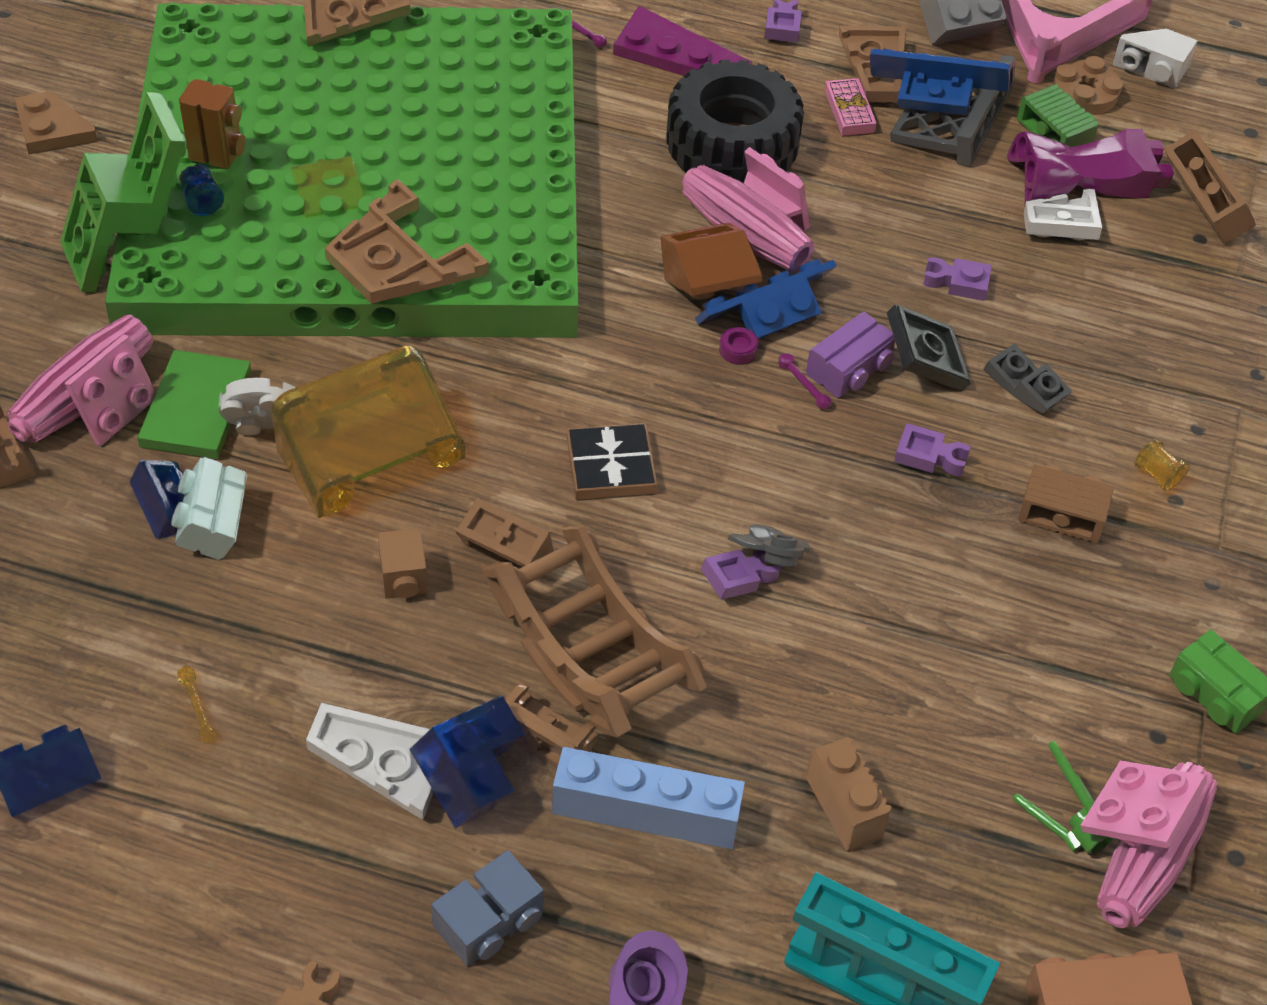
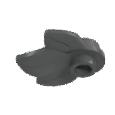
M750 525V534L732 533L728 535V540L741 546L765 551V561L781 566H797L799 557H802L804 552L810 550L807 542L793 536L784 535L780 530L766 525Z

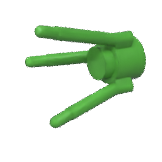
M1051 741L1048 745L1049 749L1084 807L1070 819L1069 823L1073 829L1069 832L1020 794H1015L1013 800L1062 838L1072 852L1082 847L1088 855H1093L1109 845L1115 838L1082 831L1080 825L1093 806L1094 800L1079 775L1075 773L1066 756L1062 753L1058 744L1055 741Z

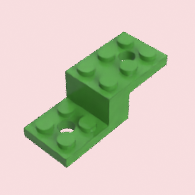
M146 92L129 155L83 154L60 240L81 292H96L100 277H103L106 272L105 259L108 248L114 244L115 233L158 234L161 220L167 215L168 197L171 188L176 186L177 168L180 158L184 157L186 153L187 142L185 135L181 133L174 119L173 111L169 109L162 93Z

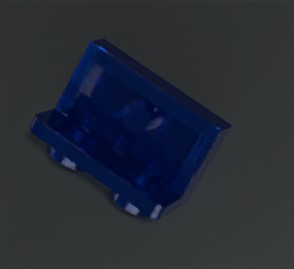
M67 724L40 735L43 741L42 744L25 750L23 743H20L0 752V791L11 817H15L101 779L80 728L69 731Z

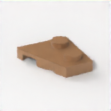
M51 91L15 97L28 154L98 141L95 127Z

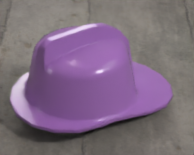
M653 930L637 933L629 939L610 969L608 981L610 988L609 1005H682L688 968L685 955L677 942L665 933Z

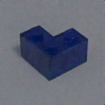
M503 695L433 726L409 749L455 829L490 812L515 791L496 757L501 756L524 736L525 732Z

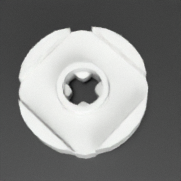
M246 378L226 385L225 394L220 392L219 414L227 422L236 425V431L239 434L251 436L259 434L261 429L279 428L291 430L299 425V416L302 412V396L299 390L291 384L283 382V389L270 386V379Z

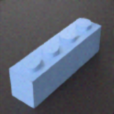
M563 747L553 783L552 814L733 849L745 782Z

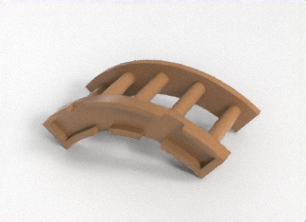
M585 525L568 526L562 529L568 543L567 545L520 569L515 566L513 567L511 562H496L482 569L505 618L509 620L515 617L526 635V638L521 640L520 643L536 667L560 697L575 712L585 709L592 715L589 718V722L595 725L598 730L614 737H619L630 731L632 727L627 718L629 709L676 683L699 692L707 688L702 676L704 667L699 656L690 647L680 645L662 635L649 624L647 617L641 609L634 608L598 554V543L594 535L589 530H586ZM576 559L591 587L544 612L536 610L525 592L526 584ZM601 602L615 624L569 649L566 646L561 647L551 634L550 627ZM625 638L641 653L597 678L590 676L578 666V663ZM653 667L660 671L622 693L615 691L616 687Z

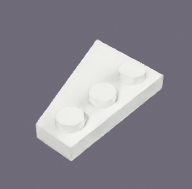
M321 703L306 738L307 750L424 820L451 746V734Z

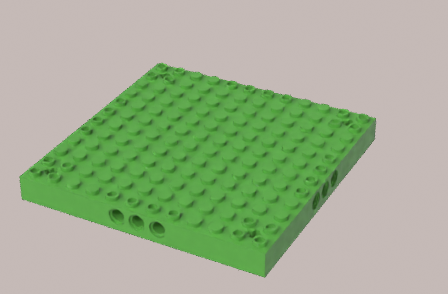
M158 3L137 123L146 92L162 93L169 109L174 113V119L181 133L185 135L179 98L191 81L195 79L212 82L213 86L220 84L233 88L235 103L241 106L239 131L240 134L245 135V148L241 156H237L232 165L226 169L212 166L210 162L204 164L189 160L186 149L184 157H181L179 161L177 183L174 188H171L167 201L168 212L166 217L161 220L158 234L117 233L105 299L109 323L125 315H133L134 318H138L148 328L147 330L151 335L577 338L578 272L572 10L558 8L496 9L489 7L429 8L413 6L410 7V14L307 47L304 6L282 4ZM399 179L419 198V209L394 223L433 259H437L468 243L488 261L489 273L481 277L371 304L326 260L325 247L354 219L359 221L368 213L369 205L377 197L382 199L389 192L388 186L393 181Z

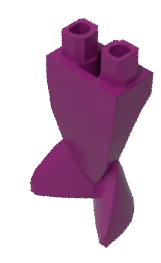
M1125 129L1108 138L1075 147H1070L1033 132L1023 131L1016 135L1007 154L1009 161L1025 162V204L1026 201L1050 199L1056 195L1068 194L1076 185L1087 189H1095L1096 192L1105 195L1126 198H1148L1153 188H1168L1174 176L1171 164H1159L1164 150L1161 141L1147 140L1143 129Z

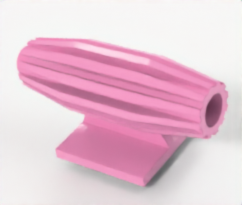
M750 147L744 151L748 169L744 184L705 165H700L687 171L682 180V193L713 226L731 223L743 229L755 256L792 273L799 271V267L809 261L815 245L803 232L810 227L808 206L806 203L805 185L796 174L785 172L777 166L767 154L761 155Z
M125 315L85 337L43 371L9 409L7 413L9 417V422L7 423L9 431L22 442L28 440L31 443H36L81 416L95 444L98 446L105 444L147 408L155 397L156 391L141 362V358L153 344L152 335L147 330L148 328L138 318H134L133 315Z
M1120 761L1080 825L1083 832L1121 839L1113 852L1097 898V906L1102 910L1101 914L1109 924L1118 928L1137 927L1172 889L1203 834L1217 790L1216 780L1212 778L1213 775L1210 772L1204 770V767L1194 765L1192 762H1187L1186 764L1181 762L1173 769Z

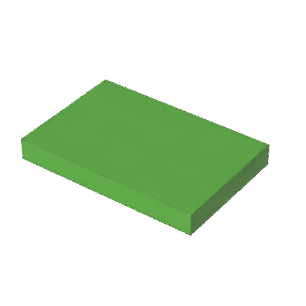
M174 350L138 435L139 447L219 459L232 425L219 414L220 392L226 393V385L231 382L250 377L252 372L251 361Z

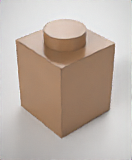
M420 528L379 532L378 545L385 599L396 597L410 598L415 595L428 594L426 563Z

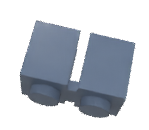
M509 850L474 873V879L481 888L475 890L467 880H464L431 904L433 927L467 968L479 959L487 960L491 958L503 946L504 940L502 938L508 934L510 937L518 930L520 932L529 930L542 916L544 890Z

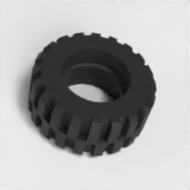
M730 59L720 60L718 64H712L711 62L702 64L699 70L694 68L686 73L684 78H681L675 84L673 92L670 94L666 143L669 146L668 151L685 173L691 168L705 165L743 184L748 172L744 151L749 147L761 155L767 154L775 161L779 168L787 172L791 168L792 163L796 161L799 152L804 117L802 98L790 81L785 82V77L776 70L771 72L768 66L760 63L756 66L749 64V61L746 60L730 62ZM725 122L741 123V124H745L746 126H734V125H728V124H724V123H725Z

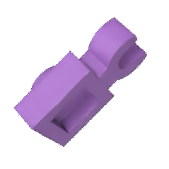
M773 0V7H768L765 39L781 42H798L802 12L798 10L799 0H792L788 3L781 0Z
M928 258L923 285L930 288L948 286V294L985 301L992 265L955 258L953 265H948L942 259Z
M906 423L894 462L933 473L935 465L942 466L951 475L962 476L966 462L961 460L967 461L971 447L960 442L943 443L945 434Z
M741 549L705 558L701 570L719 598L723 600L757 591L760 582L772 583L776 581L782 568L780 565H764L767 561L764 560L765 551L756 550L752 557L746 558Z

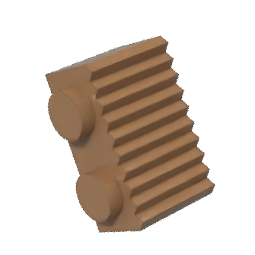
M1034 464L1018 520L1020 523L1034 524L1037 528L1043 527L1044 530L1058 531L1061 535L1066 533L1069 537L1075 536L1076 539L1082 538L1084 541L1090 540L1093 544L1098 543L1107 519L1115 486L1105 484L1096 477H1080L1063 472L1057 466Z
M846 737L810 752L812 756L809 757L810 761L808 762L809 766L807 767L808 771H806L807 775L805 777L845 850L850 852L883 839L892 806L886 804L887 798L882 797L883 791L878 790L879 784L873 782L875 776L869 774L870 768L865 767L866 761L861 760L862 754L856 752L857 746L852 745L853 739Z

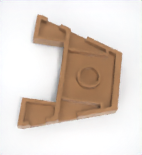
M399 179L393 181L388 186L389 192L382 199L377 197L369 205L368 213L359 221L354 219L325 247L326 260L371 304L481 277L489 273L488 261L468 243L437 259H433L394 223L419 209V198Z

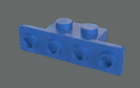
M871 49L870 52L872 76L902 80L898 95V107L967 115L973 88L1008 91L1010 65L1007 63L971 60L961 57L935 56L926 53L899 52L891 49Z
M815 259L799 267L800 273L790 276L788 271H784L767 280L769 285L758 288L756 283L744 287L743 291L735 292L737 297L726 301L724 296H719L704 303L703 307L705 310L695 317V320L700 325L738 310L746 329L752 331L758 339L766 337L822 313L808 282L825 276L836 268L837 265L834 260L822 264L820 259Z

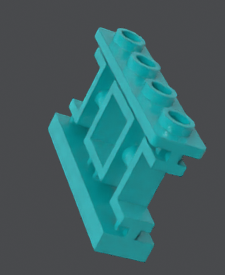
M818 872L814 874L794 911L793 921L800 925L789 944V950L784 959L786 967L860 1005H982L1000 966V962Z

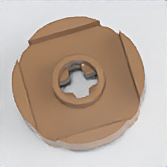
M1088 56L1085 60H1074L1058 65L1053 85L1057 84L1058 88H1062L1063 92L1070 94L1076 104H1080V107L1084 108L1085 112H1089L1092 115L1111 111L1116 106L1123 88V81L1117 73L1108 66H1105V61L1097 56Z

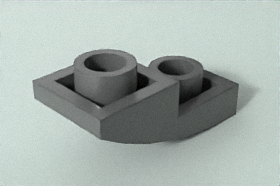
M1015 343L989 360L983 368L1011 395L1042 413L1051 409L1072 392L1047 363L1037 368Z

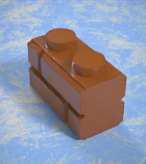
M195 79L189 83L179 98L189 160L204 164L210 162L212 166L226 169L232 165L237 156H241L245 148V135L240 134L239 131L241 106L235 103L232 87L220 84L213 86L212 82Z

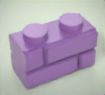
M866 312L860 313L809 350L806 368L807 375L819 385L823 384L824 388L837 398L843 396L851 389L858 391L866 383L869 375L876 370L883 372L892 363L895 356L893 352L895 345L893 332L882 324L878 325L877 321Z

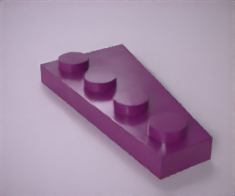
M641 6L637 7L613 44V55L682 76L694 68L699 70L702 64L709 62L718 64L720 60L730 59V62L746 60L749 61V64H752V61Z

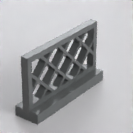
M936 54V56L955 57L943 54ZM1002 55L998 61L999 63L1010 65L1008 91L973 88L977 96L971 98L967 115L955 120L951 119L950 115H953L951 113L928 111L919 114L917 109L905 108L890 133L891 142L957 154V164L971 167L1015 85V57ZM937 119H941L944 122L934 127H930L927 124ZM919 126L921 131L915 133L904 131ZM952 132L955 136L953 140L938 138V136Z

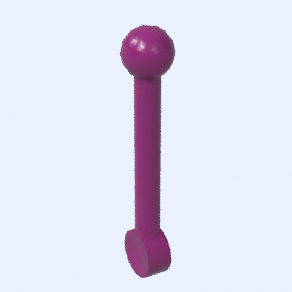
M572 20V28L594 41V45L597 48H604L606 46L607 40L604 35H596Z
M781 354L778 362L779 367L790 370L816 399L818 408L822 410L828 409L831 406L830 397L822 395L794 365V357L791 354Z

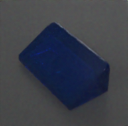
M140 460L130 479V485L156 539L177 534L178 528L172 526L171 522L179 502H183L184 494L178 492L183 473L176 461Z

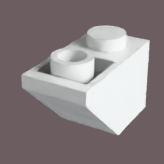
M1169 29L1123 34L1120 37L1112 65L1175 89L1190 66L1198 40Z

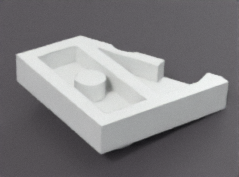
M1095 189L1083 190L1082 198L1068 200L1066 194H1061L1050 199L1026 201L1023 213L1026 234H1033L1038 237H1069L1074 240H1099L1102 225Z

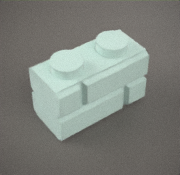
M206 457L200 458L193 470H185L178 487V492L184 494L183 502H179L171 522L172 526L178 528L175 539L176 546L194 552L199 550L200 554L217 560L225 557L236 542L247 480L245 471L231 466L223 467V463Z

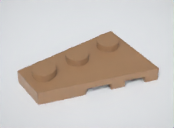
M303 0L307 47L410 14V1Z
M839 26L840 40L853 72L861 82L868 102L898 103L902 80L872 76L870 52L871 49H891L905 52L906 27Z

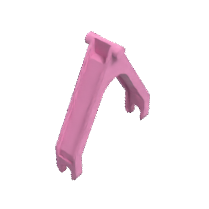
M1002 0L1007 17L1005 22L1029 70L1027 79L1036 84L1042 83L1045 75L1057 69L1058 65L1077 58L1145 20L1152 0H1111L1081 17L1062 18L1042 12L1032 4L1031 0Z

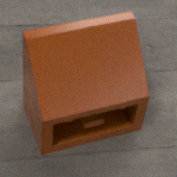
M731 223L660 236L664 279L678 287L679 290H683L691 295L692 298H710L715 295V291L725 289L731 292H740L749 284L763 282L762 273L745 231Z

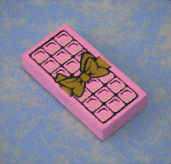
M859 78L826 81L824 91L841 136L875 133L877 123Z

